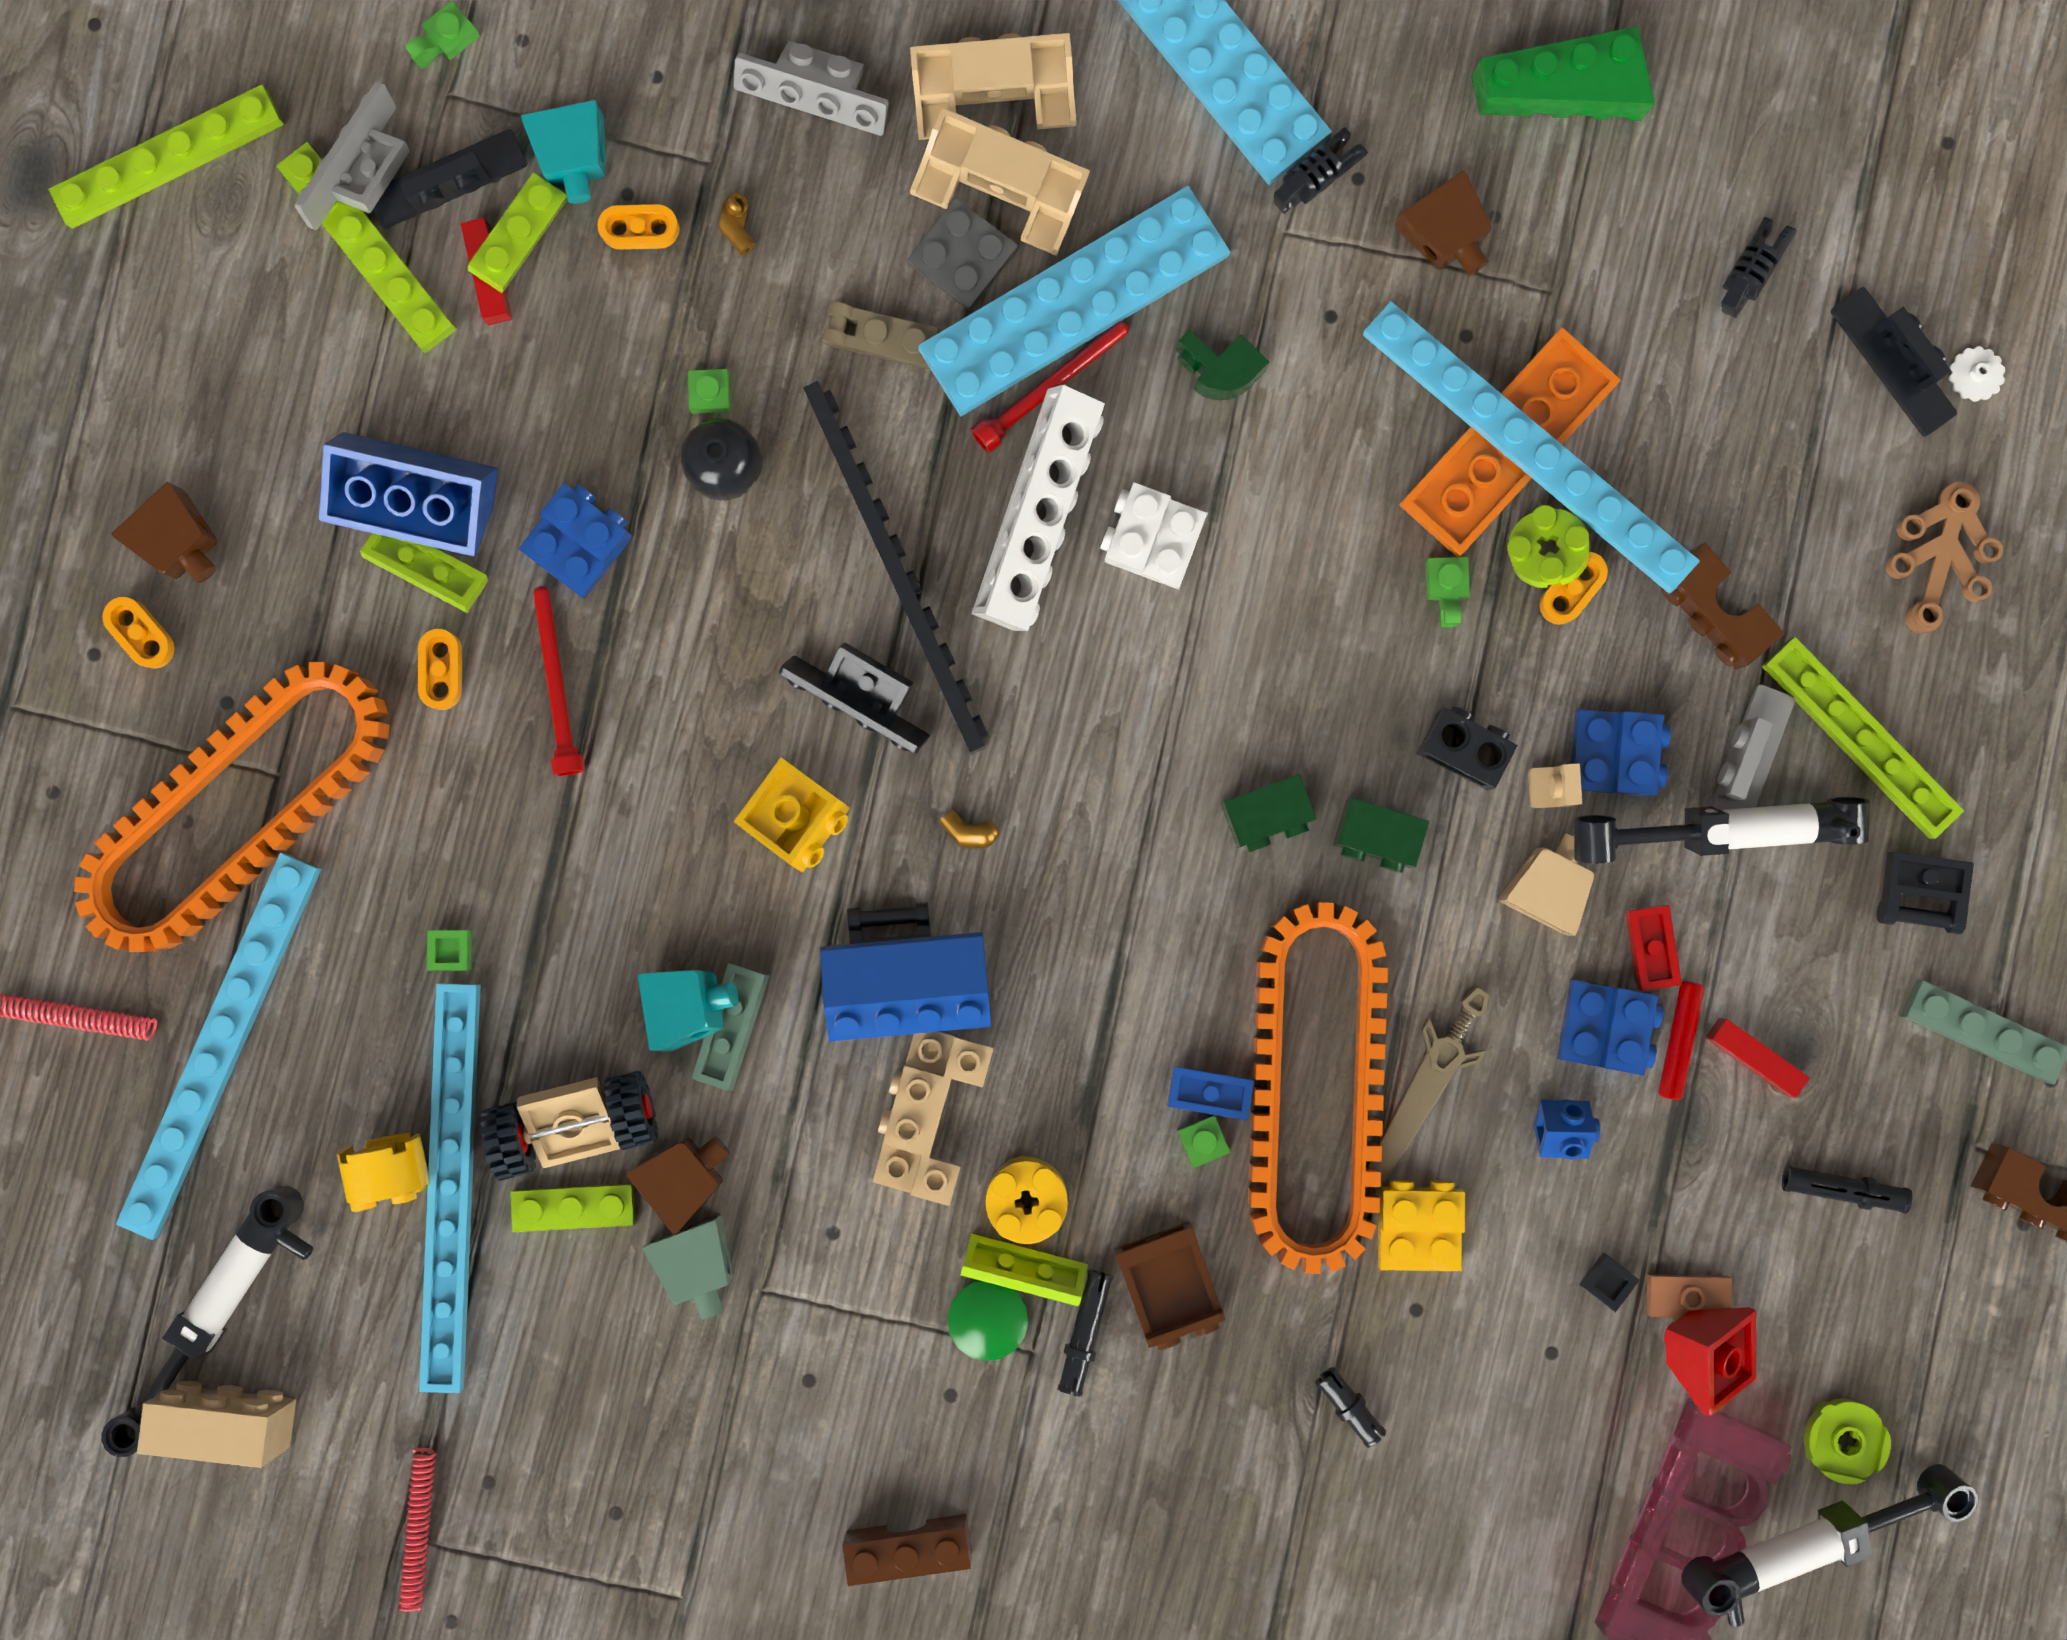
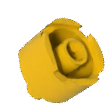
M410 1133L379 1137L365 1141L366 1145L362 1147L361 1151L355 1152L354 1146L351 1145L337 1152L346 1201L350 1203L351 1211L353 1212L377 1206L376 1201L390 1198L392 1204L406 1203L415 1200L417 1192L428 1189L427 1185L430 1183L419 1133H416L413 1137H411Z
M1020 1156L1008 1160L994 1173L989 1182L986 1194L988 1218L999 1235L1010 1241L1020 1244H1032L1049 1238L1059 1230L1067 1212V1190L1062 1176L1052 1165L1038 1157ZM1028 1190L1031 1197H1038V1200L1032 1202L1031 1208H1024L1023 1203L1016 1202L1017 1199L1021 1198L1022 1191Z

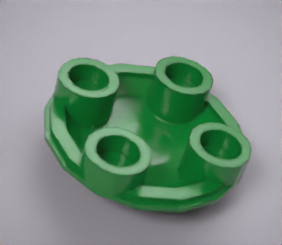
M973 1280L968 1286L959 1291L951 1302L947 1318L949 1333L956 1346L969 1357L983 1361L1002 1359L1014 1352L1025 1338L1028 1325L1026 1303L1018 1292L1014 1289L980 1280Z

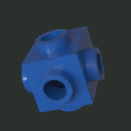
M1568 1099L1540 1100L1534 1123L1540 1157L1589 1159L1593 1143L1598 1142L1600 1139V1122L1598 1118H1593L1590 1101Z

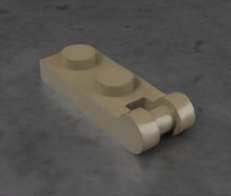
M831 302L828 313L831 321L829 329H824L822 343L831 347L930 370L919 352L918 346L938 334V327L853 308L840 302ZM846 322L857 324L855 336L844 333Z

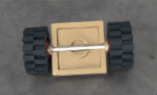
M635 1071L607 1078L605 1080L604 1092L598 1077L520 1096L517 1102L484 1109L481 1112L482 1117H480V1123L483 1127L480 1128V1134L484 1139L482 1142L483 1149H486L487 1153L485 1158L487 1163L490 1162V1170L494 1173V1177L502 1181L533 1173L536 1168L534 1161L536 1160V1153L542 1167L547 1168L619 1149L626 1150L656 1142L658 1137L656 1131L658 1129L657 1122L655 1121L656 1113L652 1106V1096L650 1097L649 1086L646 1084V1079L642 1072Z

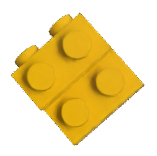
M780 757L733 822L789 865L804 872L807 867L813 868L821 861L824 856V848L822 846L831 834H839L848 823L846 813L850 807Z
M1390 1180V1187H1378V1196L1380 1197V1213H1378V1268L1380 1270L1462 1271V1233H1465V1191L1456 1188L1454 1181L1447 1180L1430 1181V1187H1414V1181Z

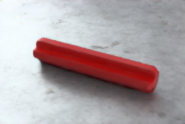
M1683 981L1679 988L1659 1087V1095L1663 1098L1681 1100L1683 1098L1705 990L1704 986L1699 983Z

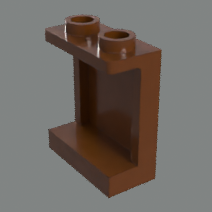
M1190 1221L1114 1248L1149 1348L1157 1346L1159 1350L1173 1347L1181 1342V1336L1196 1332L1197 1336L1209 1334L1219 1329L1218 1323L1226 1320Z

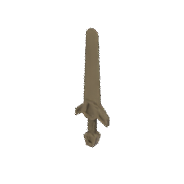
M1474 987L1460 1000L1463 1013L1460 1012L1461 1016H1458L1459 1020L1456 1019L1457 1023H1454L1455 1027L1452 1026L1453 1030H1450L1451 1033L1437 1037L1429 1017L1421 1029L1427 1052L1379 1143L1382 1146L1381 1162L1370 1161L1367 1168H1376L1381 1172V1186L1392 1173L1457 1069L1480 1063L1486 1053V1050L1465 1053L1461 1044L1462 1039H1464L1463 1036L1467 1035L1465 1032H1468L1467 1029L1471 1028L1469 1025H1472L1471 1022L1475 1021L1473 1018L1485 1015L1490 994L1478 987Z

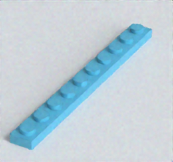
M1390 301L1364 330L1363 336L1666 592L1672 593L1700 562L1692 553L1393 302Z
M287 853L279 854L116 1225L151 1240L160 1237L322 868Z
M436 984L428 1167L430 1183L427 1190L419 1392L461 1393L464 1390L480 984Z

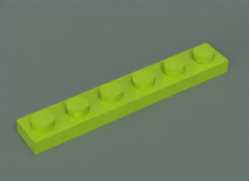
M261 84L48 190L64 223L73 229L285 124L268 90Z
M306 142L276 166L295 191L300 194L318 170L322 158ZM336 200L323 220L322 225L425 354L457 329L364 211Z
M1796 637L1790 638L1762 665V668L1790 696L1795 698L1796 703L1929 839H1936L1964 812L1956 801Z

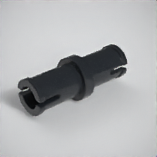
M1331 1367L1320 1375L1324 1380L1322 1381L1321 1378H1317L1315 1384L1335 1406L1337 1417L1341 1421H1347L1363 1441L1365 1447L1369 1448L1376 1445L1381 1440L1377 1434L1379 1433L1381 1437L1385 1436L1386 1429L1379 1424L1367 1409L1365 1398L1361 1393L1355 1394L1338 1373L1336 1367Z

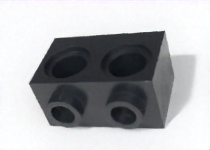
M1452 706L1451 710L1444 708L1438 711L1417 754L1487 791L1495 789L1518 746L1508 740L1510 734L1493 725H1488L1487 728H1484L1472 722L1474 716L1471 713ZM1445 726L1453 727L1459 733V743L1456 747H1449L1443 742L1442 731ZM1482 744L1490 746L1495 753V760L1491 766L1482 764L1478 758V749Z

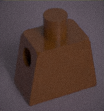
M1464 170L1404 210L1395 224L1397 230L1436 269L1441 270L1457 259L1470 277L1489 263L1478 247V244L1490 232L1491 224Z
M166 482L111 533L115 539L156 570L177 579L187 571L197 583H202L209 579L216 571V566L205 556L216 545V537L188 494L183 489L169 482Z
M714 1136L700 1149L688 1137L638 1165L625 1175L673 1235H675L690 1221L723 1183L724 1180L715 1167L730 1155V1152L717 1136Z

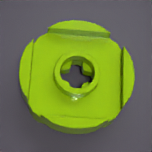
M1543 505L1537 507L1533 513L1526 515L1515 525L1509 537L1507 551L1514 572L1525 583L1538 588H1548V585L1559 583L1562 586L1575 580L1586 568L1590 559V537L1584 523L1576 515L1563 509H1554L1551 506ZM1556 541V547L1559 550L1556 554L1553 552H1548L1545 556L1540 554L1543 542Z
M1847 1398L1835 1399L1830 1402L1822 1401L1815 1406L1813 1414L1809 1417L1805 1426V1455L1811 1464L1831 1480L1842 1484H1859L1866 1481L1863 1478L1870 1476L1874 1471L1878 1473L1887 1463L1891 1450L1890 1434L1887 1427L1883 1425L1882 1420L1878 1417L1879 1415L1859 1401ZM1846 1431H1850V1436L1856 1439V1443L1854 1446L1848 1445L1846 1451H1841L1838 1439Z

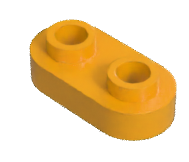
M659 204L611 206L601 213L597 225L599 234L604 242L614 249L666 248L676 241L680 231L678 220L673 211ZM664 224L666 225V230L662 234L653 233L655 226ZM617 226H627V230L624 234H614V230Z
M1590 552V559L1586 566L1590 574L1588 580H1582L1578 576L1568 584L1561 586V583L1548 586L1542 594L1539 603L1540 611L1547 621L1562 625L1579 616L1607 579V564L1600 555ZM1555 598H1560L1564 601L1565 610L1563 612L1557 611L1554 608L1553 602Z
M118 597L106 605L102 616L104 626L135 663L147 668L157 669L171 661L175 650L172 638L141 602L128 597ZM132 612L134 620L127 626L125 624V617L128 613ZM157 642L159 644V651L156 655L152 656L150 647L153 643Z
M433 629L426 632L418 644V694L425 705L437 710H447L454 707L462 695V645L453 633L444 629ZM441 644H446L448 646V653L444 657L439 658L437 648ZM445 683L448 686V692L444 697H439L437 695V688L440 684Z

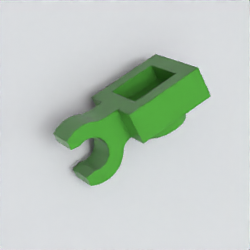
M451 0L421 24L427 35L414 38L405 46V49L411 54V59L422 70L431 64L442 52L451 61L476 41L480 35L477 29Z
M1468 557L1428 558L1425 561L1427 601L1439 600L1440 628L1457 627V624L1461 623V607L1458 600H1466L1470 597Z

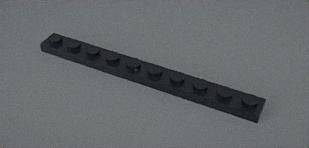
M818 381L803 387L969 752L971 755L986 749L982 740L989 737L980 715L971 717L966 703L972 701V698L963 678L956 682L949 669L950 666L956 664L946 642L938 645L933 634V630L939 628L930 606L922 609L916 597V594L923 592L914 571L905 572L900 562V558L906 556L897 534L889 536L883 522L889 520V516L880 497L872 500L866 486L873 484L864 462L856 464L850 450L857 447L847 425L839 428L835 420L834 414L840 412L831 390L823 392Z

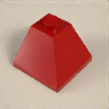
M1742 1307L1689 1310L1666 1328L1664 1334L1666 1363L1702 1414L1710 1417L1756 1380L1755 1309Z

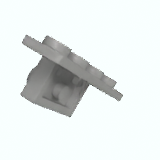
M788 41L776 64L743 53H739L735 59L734 88L738 91L882 136L886 129L889 101L856 90L863 75L864 64L792 41Z
M376 81L369 92L363 96L360 106L348 124L342 128L339 138L327 156L321 160L318 170L308 185L300 192L295 208L309 228L317 230L336 200L371 213L408 156L410 149L405 141L381 132L396 109V105L383 83Z
M1764 685L1755 687L1742 724L1737 727L1731 742L1733 748L1729 759L1724 763L1717 779L1719 785L1711 806L1719 810L1756 807L1795 703L1793 696Z

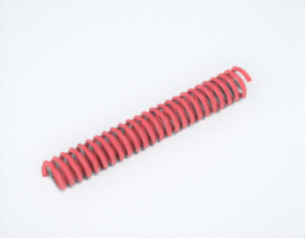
M4 993L0 995V1002L3 997L0 1017L24 1019L25 1021L30 1020L37 1023L43 1022L44 1024L49 1023L50 1025L62 1027L68 1026L76 1030L87 1029L89 1032L93 1030L95 1033L100 1032L101 1034L106 1032L108 1035L112 1033L114 1036L119 1035L120 1037L125 1036L128 1038L131 1036L133 1039L138 1038L145 1041L153 1037L157 1028V1020L155 1018L150 1019L146 1017L144 1019L143 1016H131L130 1013L125 1016L124 1013L119 1014L117 1011L112 1013L111 1010L106 1012L105 1010L100 1011L98 1008L94 1010L92 1007L87 1009L86 1006L81 1008L79 1005L75 1007L73 1004L68 1006L67 1003L62 1005L61 1002L56 1004L54 1001L50 1003L48 1000L43 1002L42 999L37 1001L36 998L31 1000L29 997L25 999L23 996L18 998L17 995L13 997L10 994L6 996ZM8 999H9V1004H8V1007H7V1010H6V1004H7V1001H8ZM15 1000V1006L12 1011L13 1002ZM22 1000V1005L19 1011V1004ZM27 1001H28V1007H27V1010H26V1012H25V1007H26V1004H27ZM34 1003V1009L31 1014L32 1005ZM47 1004L46 1013L44 1015L45 1006ZM151 1023H153L152 1031L150 1035L146 1037L150 1030Z
M414 1448L412 1451L413 1453L428 1452L432 1455L415 1454L411 1457L417 1461L411 1463L414 1468L410 1470L415 1474L410 1476L413 1481L409 1483L413 1486L409 1489L412 1494L408 1496L412 1500L407 1502L411 1507L407 1508V1511L410 1513L406 1515L409 1520L405 1522L409 1525L405 1528L408 1533L404 1535L407 1538L404 1543L407 1546L403 1548L405 1553L402 1555L406 1558L402 1561L404 1566L401 1568L405 1572L401 1574L403 1579L400 1582L403 1585L400 1587L402 1592L399 1596L402 1598L398 1601L401 1604L398 1609L405 1612L420 1611V1607L423 1605L421 1601L423 1600L422 1594L425 1585L423 1581L425 1580L424 1574L426 1573L424 1568L426 1567L425 1561L427 1560L425 1555L428 1553L426 1550L428 1544L426 1542L429 1540L427 1535L430 1533L428 1530L430 1524L428 1522L431 1520L429 1517L431 1511L429 1509L432 1507L430 1504L432 1498L430 1496L433 1494L431 1491L433 1485L431 1483L434 1482L432 1478L435 1474L433 1472L435 1469L434 1463L436 1462L434 1457L437 1455L435 1451L428 1448Z

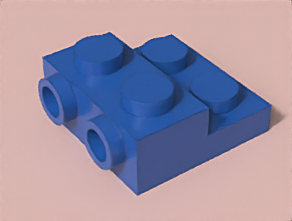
M563 483L539 515L543 518L518 549L585 599L633 536L623 529L628 522L610 508L605 513H602L592 504L597 498L579 484H576L571 489Z
M1584 709L1576 710L1571 764L1580 763L1581 790L1644 797L1658 795V788L1663 789L1667 781V766L1660 764L1661 748L1666 749L1668 747L1671 735L1670 726L1663 724L1664 715L1627 711L1617 713Z
M1570 980L1557 1059L1645 1076L1646 1068L1654 1066L1657 1054L1656 1045L1650 1044L1653 1028L1660 1027L1664 1013L1663 1005L1657 1004L1658 995Z

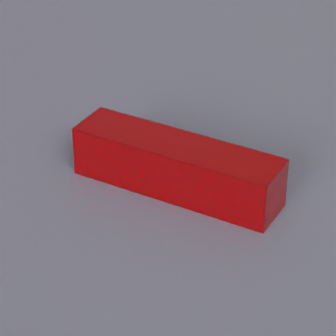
M485 218L460 223L469 263L492 231L491 225ZM472 274L481 317L489 326L512 320L506 290L501 293Z
M1718 1018L1705 1039L1787 1097L1797 1098L1810 1079L1806 1074L1728 1019Z

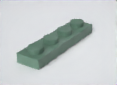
M1916 980L1901 1014L1903 1018L2047 1084L2055 1085L2067 1058V1046L1924 980Z

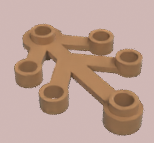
M1955 482L1946 486L1939 494L1938 505L1919 515L1907 516L1897 524L1898 536L1905 541H1912L1921 537L1925 533L1926 527L1944 519L1940 536L1908 553L1894 555L1886 562V572L1888 575L1895 579H1901L1909 576L1916 566L1933 558L1922 599L1920 602L1912 604L1905 614V622L1908 628L1915 633H1927L1936 630L1941 625L1943 611L1939 603L1950 564L1963 585L1962 592L1967 600L1978 602L1988 598L1992 593L1990 580L1984 576H1978L1958 540L1962 526L1974 545L1973 555L1975 559L1982 564L1997 561L2003 554L2001 542L1995 538H1989L1976 515L1980 507V497L1976 489L1968 483ZM1957 495L1963 497L1965 501L1964 508L1956 504ZM1908 521L1913 522L1916 526V533L1914 535L1910 534L1906 529ZM1985 544L1989 545L1993 550L1991 558L1987 557L1983 552ZM1897 559L1905 563V571L1903 573L1899 572L1895 567ZM1974 582L1982 587L1980 596L1976 595L1972 590ZM1924 609L1931 611L1933 616L1931 622H1927L1923 618Z

